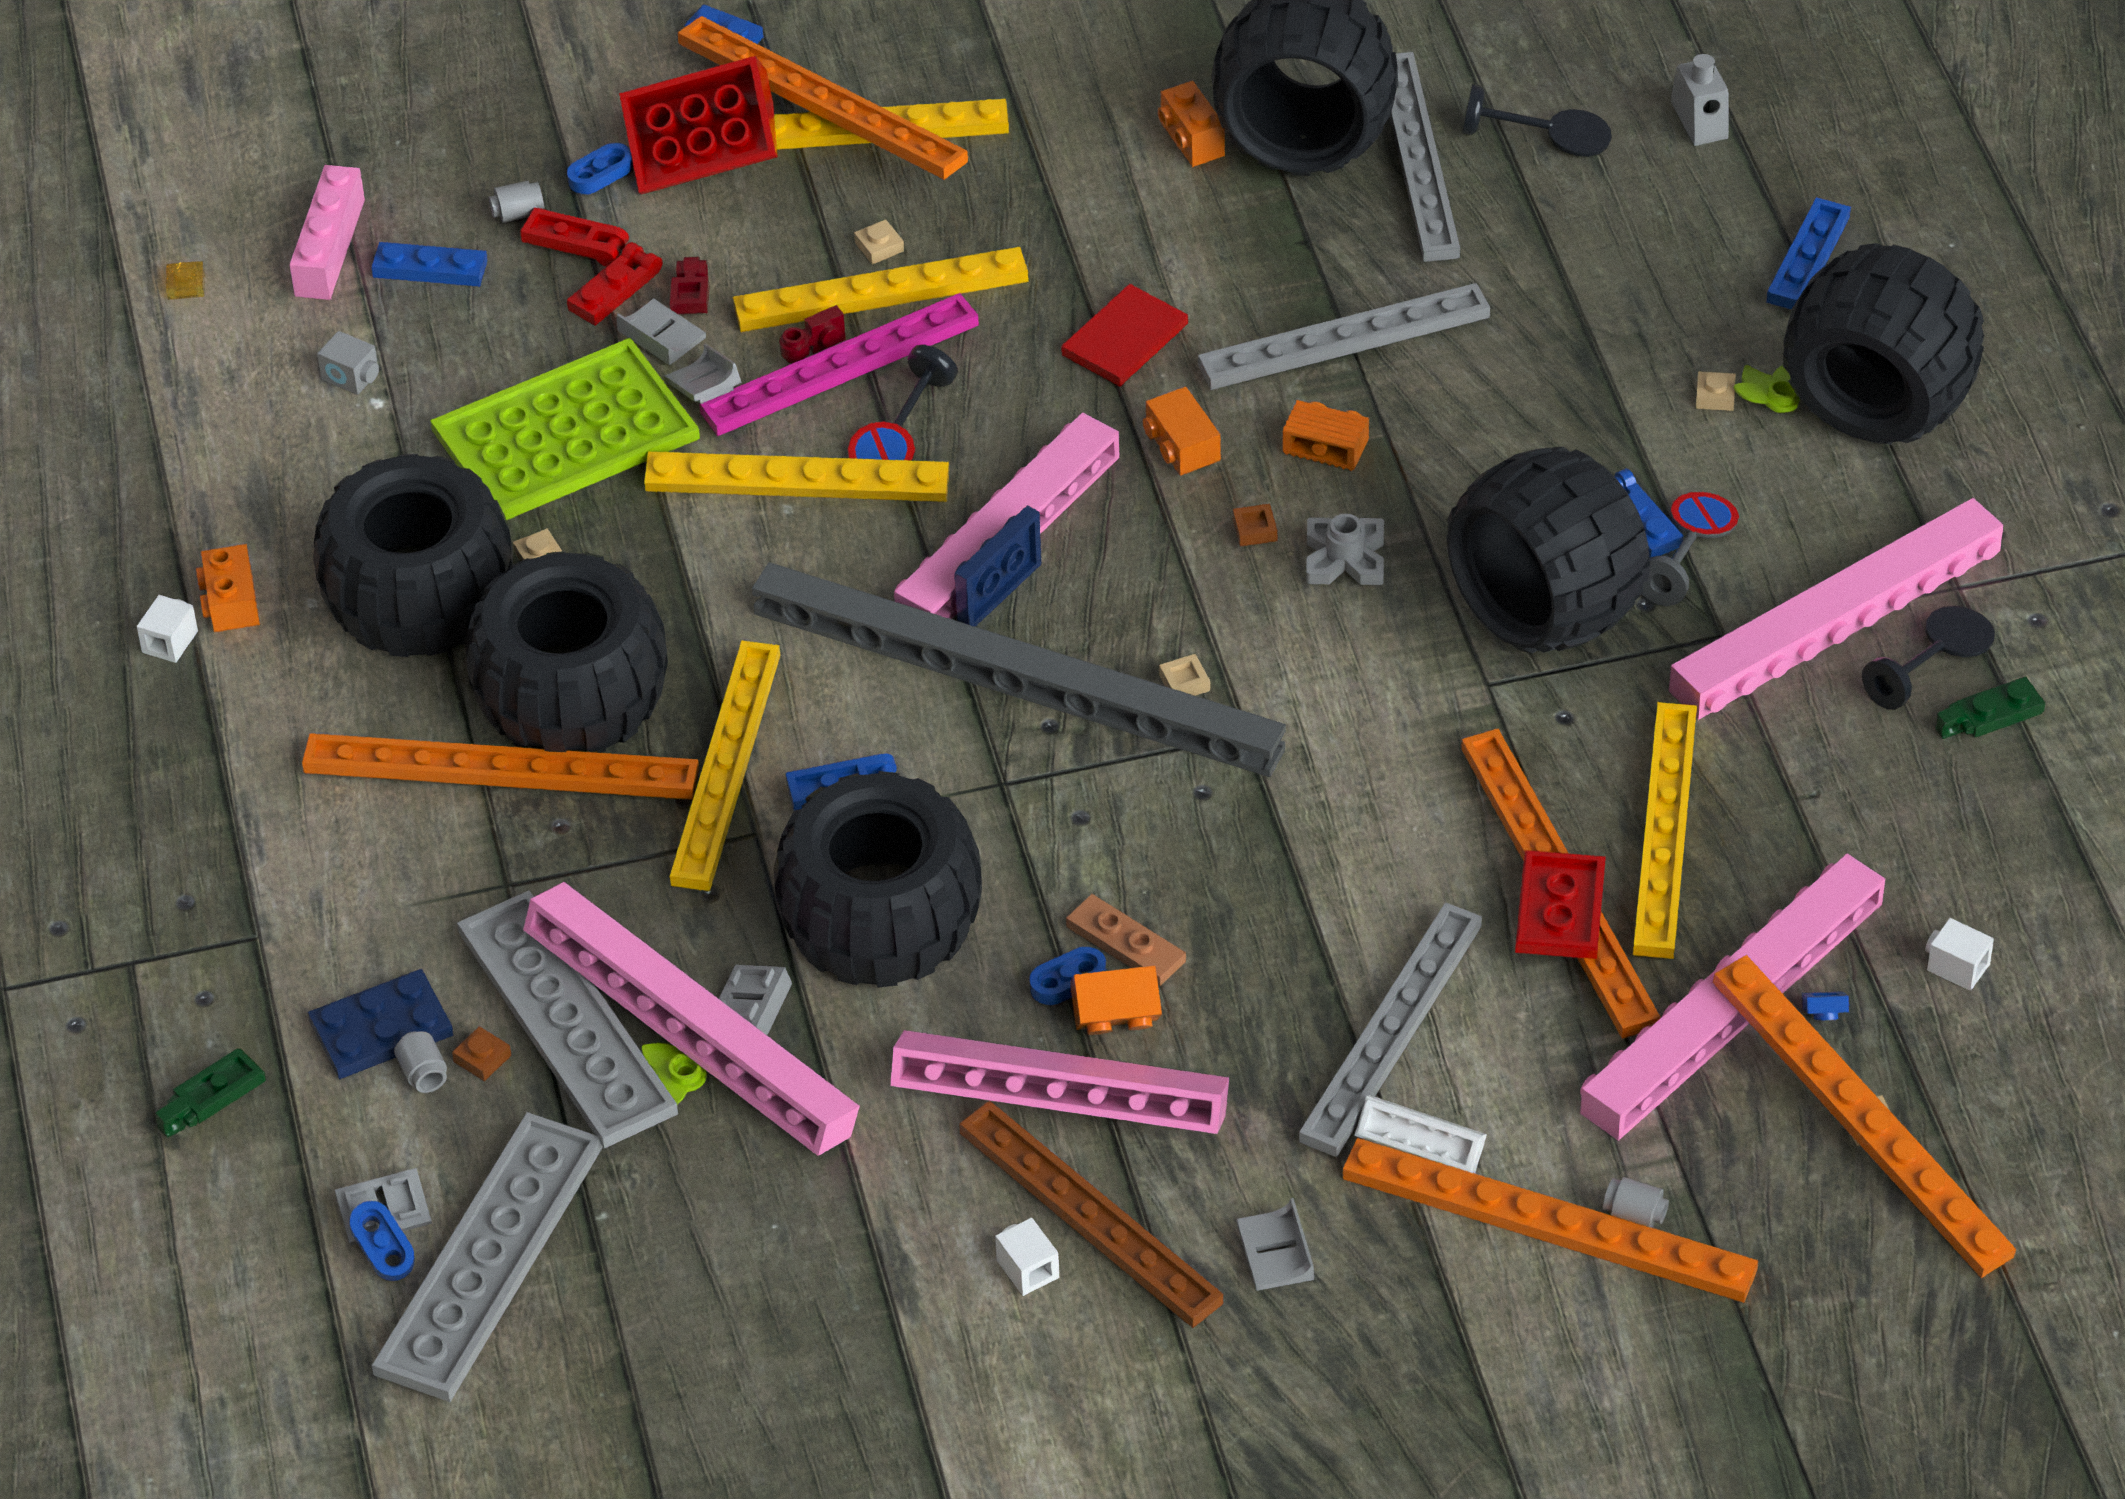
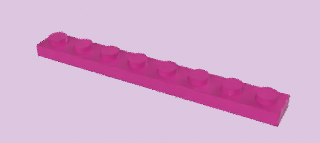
M958 293L738 386L733 391L702 404L699 403L700 414L716 435L720 436L906 357L916 345L925 344L932 346L979 326L978 314L961 293Z

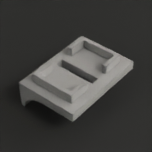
M654 298L627 317L619 313L617 314L618 331L631 338L635 343L668 365H671L706 338V332ZM670 324H672L670 327H668L666 330H664V331H663L662 333H660L658 336L654 337V336L657 335L659 332H661L663 329H665L667 326H669Z
M704 344L702 355L694 363L664 375L668 384L700 404L734 390L733 386L742 383L735 362L708 344Z
M735 965L719 1000L764 1034L768 1035L792 982L785 967Z
M417 1168L335 1189L336 1201L341 1212L350 1246L357 1244L350 1230L351 1213L355 1207L363 1202H378L375 1194L377 1191L383 1190L387 1207L402 1231L432 1224ZM369 1221L364 1225V1229L369 1232L376 1231L379 1228V1224L375 1221Z
M1290 1198L1287 1205L1276 1211L1237 1219V1227L1256 1291L1314 1280L1313 1262L1294 1198ZM1295 1245V1247L1284 1248V1249H1279V1250H1274V1251H1268V1252H1263V1253H1257L1258 1251H1263V1250H1268V1249H1274V1248H1279V1247H1284V1246Z

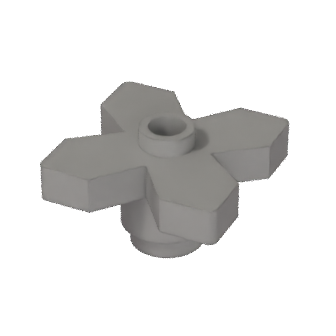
M1339 514L1333 519H1307V545L1316 550V552L1307 556L1306 582L1308 584H1330L1344 571L1360 585L1383 584L1384 557L1374 552L1384 546L1383 519H1358L1352 514Z

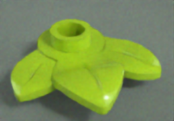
M1745 365L1742 372V383L1735 384L1733 387L1736 393L1743 399L1753 403L1765 404L1777 413L1793 411L1800 402V398L1788 382L1790 375L1783 365L1775 370L1773 376Z
M663 1043L642 1045V1054L677 1104L684 1099L687 1092L697 1090L705 1083L707 1071L674 1045Z

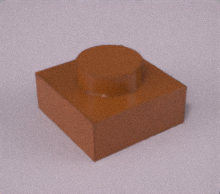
M1270 503L1233 509V523L1240 547L1278 541V530Z
M480 1026L452 1051L454 1063L483 1081L487 1080L512 1056L509 1044Z

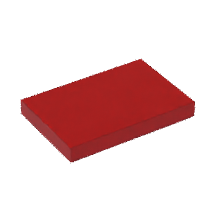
M1129 284L1061 346L1062 356L1120 387L1188 324V314Z
M1525 850L1515 953L1597 959L1606 856Z

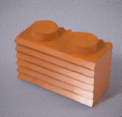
M1296 400V404L1293 410H1291V414L1283 428V452L1286 455L1291 454L1293 457L1297 455L1300 459L1305 457L1307 460L1312 459L1314 462L1319 461L1321 464L1326 462L1329 466L1333 464L1336 468L1340 466L1343 470L1348 468L1350 471L1355 469L1369 440L1368 417H1364L1352 410L1344 412L1328 408L1320 402L1308 403Z

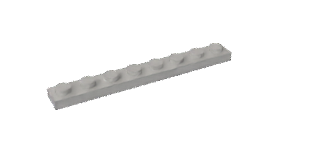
M1396 53L1398 86L1390 120L1423 262L1460 258V245L1414 53Z
M1474 283L1199 354L1198 366L1210 390L1487 319L1490 318V306L1478 284Z
M1444 903L1299 1132V1143L1337 1158L1359 1122L1366 1096H1376L1482 927V916L1449 903Z

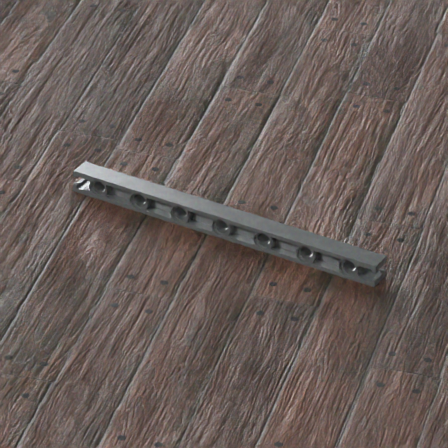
M768 562L752 587V595L755 597L760 596L754 603L755 615L1263 776L1271 777L1285 752V742L1281 741L1286 732V724L777 564Z

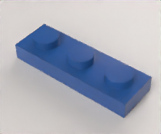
M379 242L371 268L373 278L480 287L488 260L487 253L483 250Z

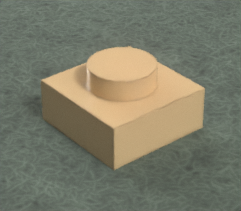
M886 219L854 232L855 244L872 265L904 252V241Z
M1698 371L1696 409L1733 411L1735 398L1733 387L1736 374Z
M548 528L513 542L514 553L519 561L544 556L546 553L562 551Z
M1196 654L1159 665V676L1166 687L1194 696L1210 691V679Z

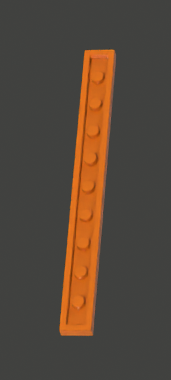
M703 16L678 32V43L719 65L756 56L767 70L771 92L943 180L968 163L967 150Z
M1499 728L1462 739L1461 750L1522 860L1524 861L1525 850L1568 853ZM1601 912L1597 959H1577L1623 1039L1639 1034L1646 1026L1652 1027L1661 1016Z
M314 733L309 734L302 761L304 773L692 800L699 774L698 759L566 751V753L545 751V749Z
M1747 954L1714 974L1712 983L1980 1278H1983L2014 1258L2016 1248Z
M1357 1138L1343 1167L1344 1180L1743 1303L1746 1300L1758 1269V1260L1360 1138Z

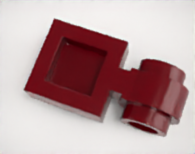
M699 256L684 257L683 261H677V277H672L670 309L677 314L708 313L710 285L707 260H700Z
M835 305L805 318L804 329L797 327L786 329L779 339L780 354L788 363L793 364L805 359L809 355L810 350L815 354L845 341L844 313Z

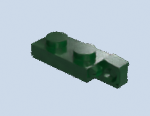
M2025 676L1950 704L1949 708L1937 713L1935 729L1942 739L1962 732L1972 734L1976 738L2042 714L2045 710V701Z
M241 1048L235 1049L173 1089L174 1095L167 1100L168 1105L155 1112L157 1128L168 1138L184 1130L186 1125L193 1127L197 1123L200 1124L266 1081L265 1072Z

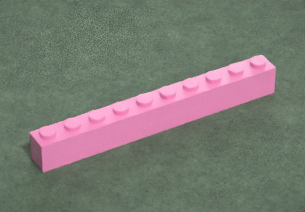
M1974 498L1966 501L1672 664L1669 692L1681 704L1696 705V718L1698 720L1712 712L1720 711L1731 701L1742 695L1752 693L1765 682L1781 677L1790 668L1803 661L1813 659L1824 649L1833 644L1843 642L1849 635L1864 627L1872 626L1878 619L1894 610L1904 608L1910 601L1924 593H1931L1940 584L1953 577L1963 575L1969 568L1983 560L1993 558L2000 551L2003 524Z
M1848 853L1836 864L1831 863L1826 866L1818 880L1810 887L1804 886L1797 893L1792 903L1784 910L1778 909L1771 916L1766 926L1758 933H1751L1744 940L1739 950L1732 956H1725L1718 963L1713 973L1705 980L1699 979L1696 981L1687 996L1679 1003L1674 1002L1669 1005L1661 1019L1652 1027L1646 1026L1636 1037L1635 1042L1626 1050L1616 1052L1610 1059L1608 1066L1597 1075L1592 1074L1585 1080L1580 1090V1114L1619 1141L1749 1024L1712 983L1716 972L1747 954L1783 994L1882 905L1885 878Z
M563 882L530 899L523 928L527 934L817 1156L851 1137L860 1107L857 1103L568 884Z

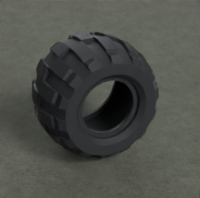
M1251 0L1244 6L1239 15L1233 18L1219 41L1211 76L1214 107L1221 127L1229 130V136L1232 138L1231 143L1243 154L1248 153L1258 160L1259 165L1273 171L1280 169L1292 172V175L1310 176L1311 172L1324 171L1330 173L1343 168L1344 164L1349 163L1352 158L1357 159L1375 142L1382 132L1384 124L1391 116L1398 86V66L1396 52H1393L1391 37L1387 32L1388 29L1379 15H1372L1368 11L1365 1ZM1292 58L1312 61L1328 68L1340 79L1324 85L1300 83L1284 74L1274 60ZM1304 134L1307 138L1302 139L1300 136Z
M1877 243L1860 245L1858 250H1847L1826 264L1810 279L1791 309L1783 341L1784 352L1782 353L1783 367L1790 375L1788 382L1810 411L1830 426L1856 439L1859 438L1872 443L1891 445L1893 442L1909 443L1921 439L1922 435L1931 432L1958 409L1976 380L1984 349L1982 346L1984 339L1982 324L1984 320L1980 307L1973 301L1970 296L1971 292L1964 283L1946 269L1944 265L1931 257H1927L1910 248L1894 244L1892 246H1883Z
M1563 446L1549 447L1515 454L1483 472L1459 498L1457 506L1453 507L1447 520L1448 534L1446 535L1448 558L1457 586L1468 606L1485 627L1502 641L1513 645L1520 651L1532 654L1536 651L1543 653L1552 650L1562 651L1580 646L1613 628L1634 606L1635 601L1644 592L1643 583L1649 579V546L1638 510L1620 482L1591 456L1577 449L1571 452Z
M403 454L384 460L378 459L363 465L362 469L353 475L344 477L334 487L335 493L324 502L316 524L313 555L316 579L319 583L321 596L337 623H340L345 632H349L352 636L356 637V641L371 650L380 649L387 651L391 656L409 657L410 655L425 654L431 656L447 652V649L459 644L465 645L471 615L474 613L476 603L480 602V598L484 595L485 587L495 577L502 576L508 572L510 566L513 565L510 530L506 517L498 501L494 500L488 486L470 468L456 466L454 460L440 456H419L418 454ZM431 545L427 549L413 553L393 552L412 546Z
M560 551L546 553L544 556L533 559L527 558L510 566V570L504 575L495 577L485 587L484 595L480 598V602L476 603L474 613L471 615L465 644L469 684L475 693L479 707L488 721L500 735H507L508 739L513 741L514 746L545 749V751L566 753V751L601 753L618 742L624 743L638 732V726L641 725L642 721L650 719L661 696L668 665L664 624L650 594L647 595L644 586L624 566L609 563L604 560V556L587 552L578 554ZM560 644H590L581 650L571 653L557 654L541 651Z
M879 771L877 774L859 775V773L848 775L839 778L838 782L828 787L821 786L808 795L806 803L802 805V808L793 811L781 835L773 868L776 905L790 939H794L801 954L820 972L829 971L837 975L838 981L856 986L859 983L876 984L877 987L898 986V982L913 978L919 980L934 973L935 966H938L942 961H950L961 948V944L966 940L970 924L975 921L982 893L979 849L965 817L949 797H941L940 793L935 791L934 785L919 778H905L895 772ZM886 863L909 867L907 871L894 878L879 881L861 880L845 874L854 868L869 864Z

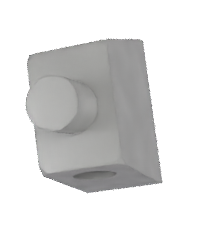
M1699 54L1694 57L1692 62L1683 63L1676 67L1671 95V103L1694 146L1728 139L1729 93L1727 86L1715 66L1714 58L1708 54Z

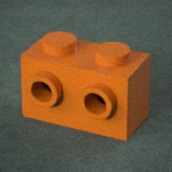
M1190 81L1161 91V107L1158 108L1159 120L1191 166L1194 167L1225 156V129L1221 127L1216 111L1195 82Z
M1187 387L1146 401V418H1143L1145 433L1149 439H1155L1160 446L1165 462L1167 464L1172 463L1180 476L1221 461L1220 433Z
M247 544L201 551L203 567L196 568L199 590H207V594L200 595L203 617H211L214 632L260 625Z
M1156 966L1076 974L1070 981L1076 1030L1087 1029L1088 1035L1109 1033L1112 1031V1026L1128 1024V1030L1153 1027L1152 1021H1157L1162 1015Z

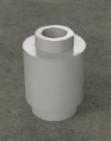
M527 180L494 188V196H489L493 218L500 217L502 223L528 218L534 207L544 209L543 197L538 182L529 183Z
M410 1032L404 1035L397 1043L394 1053L409 1084L422 1093H429L439 1089L447 1079V1065L433 1037L427 1032Z
M1626 1177L1622 1180L1612 1178L1605 1194L1603 1210L1610 1212L1612 1216L1653 1228L1655 1222L1663 1223L1669 1200L1663 1198L1664 1190Z

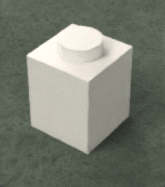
M158 595L137 625L142 653L176 663L198 632L193 605L180 599Z
M1950 918L1941 931L1934 930L1928 939L1925 951L1929 953L1927 971L1971 991L1990 965L1994 938Z
M1033 1218L1020 1224L1010 1225L995 1236L997 1262L1022 1296L1059 1278L1058 1251Z

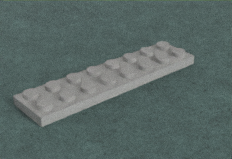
M530 890L457 922L460 936L593 1133L599 1136L601 1145L604 1148L678 1115L677 1103L597 987L523 930L530 899L534 897Z
M528 1112L525 1114L372 1364L374 1376L451 1402L602 1150L603 1146L599 1136Z

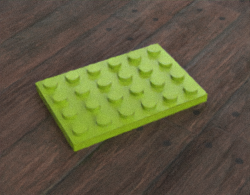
M631 338L430 420L432 432L452 460L455 461V464L460 468H470L482 479V482L488 486L494 500L498 501L506 520L647 461L648 452H670L700 439L698 426Z

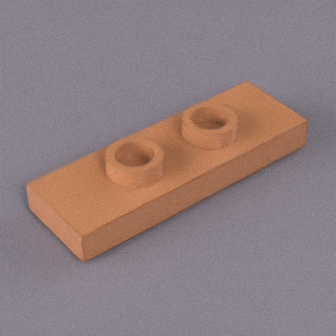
M1093 894L1066 917L1067 928L1131 968L1156 966L1159 986L1186 962V952Z

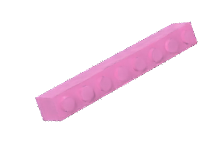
M1083 412L1072 423L1066 424L1060 434L1049 445L1043 446L1037 456L1026 467H1021L1005 487L997 490L985 506L978 512L976 511L971 514L965 525L955 534L949 535L943 545L931 557H926L919 568L908 579L902 580L897 585L894 591L895 602L952 619L957 614L954 574L958 566L963 561H968L980 550L985 540L995 536L1010 517L1016 516L1027 505L1040 513L1041 534L1119 459V431Z
M904 1030L893 1047L890 1086L1218 1134L1226 1116L1229 1078Z

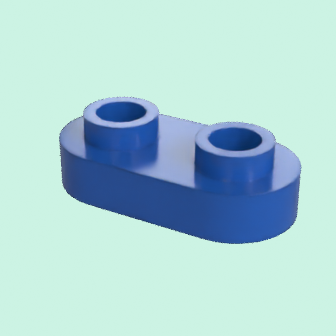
M610 143L573 162L567 170L570 189L579 194H591L630 173L633 169L630 148L621 143Z
M1079 947L1037 966L1030 974V993L1037 1002L1045 1005L1059 1004L1072 998L1070 986L1072 977L1076 974H1083L1082 972L1106 971L1105 956L1098 949Z
M366 1201L355 1207L350 1216L351 1234L378 1276L389 1281L405 1278L414 1267V1250L389 1209L376 1201ZM369 1221H375L379 1224V1228L376 1231L369 1232L364 1229V1225ZM391 1255H396L401 1259V1262L396 1266H389L385 1261Z

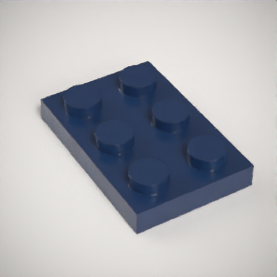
M1027 505L1016 516L1010 517L995 536L985 540L980 550L968 561H963L958 566L954 574L958 622L976 627L1042 564L1039 511Z
M422 969L308 1012L310 1024L339 1079L396 1058L394 1053L395 1047L407 1033L427 1032L433 1037L435 1043L454 1036L452 1024Z

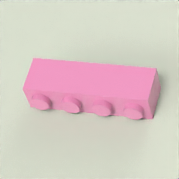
M324 165L289 265L295 297L331 300L365 201L360 168Z

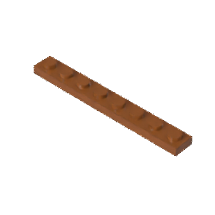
M990 1100L959 1123L960 1134L1190 1327L1194 1328L1223 1305L1222 1292Z

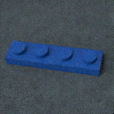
M1816 197L1767 291L1766 303L1787 309L1793 308L1810 279L1826 265L1850 218L1851 207Z

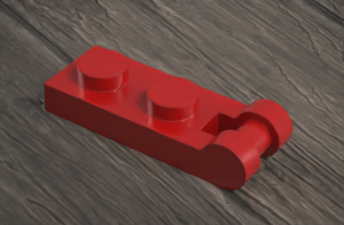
M534 207L520 231L522 242L593 258L606 267L619 257V250H622L629 241L628 233L620 227Z
M634 242L628 243L617 259L567 299L568 311L596 326L660 272L663 265L662 258L653 253H644L643 247ZM636 265L639 266L636 270L632 269Z

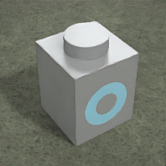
M338 331L317 353L321 380L356 395L368 384L372 383L379 373L375 346L341 331Z

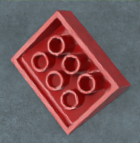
M756 56L619 93L640 195L778 157L774 106L767 70Z

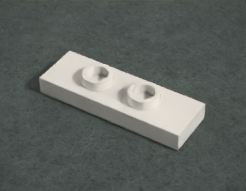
M1371 1095L1366 1096L1355 1136L1471 1173L1476 1172L1487 1134Z

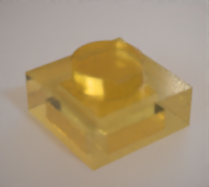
M203 261L166 264V292L168 300L205 297Z

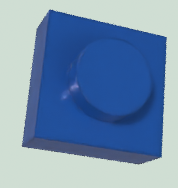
M1843 991L1802 993V1009L1807 1014H1813L1814 1020L1838 1019V1013L1849 1012V996Z

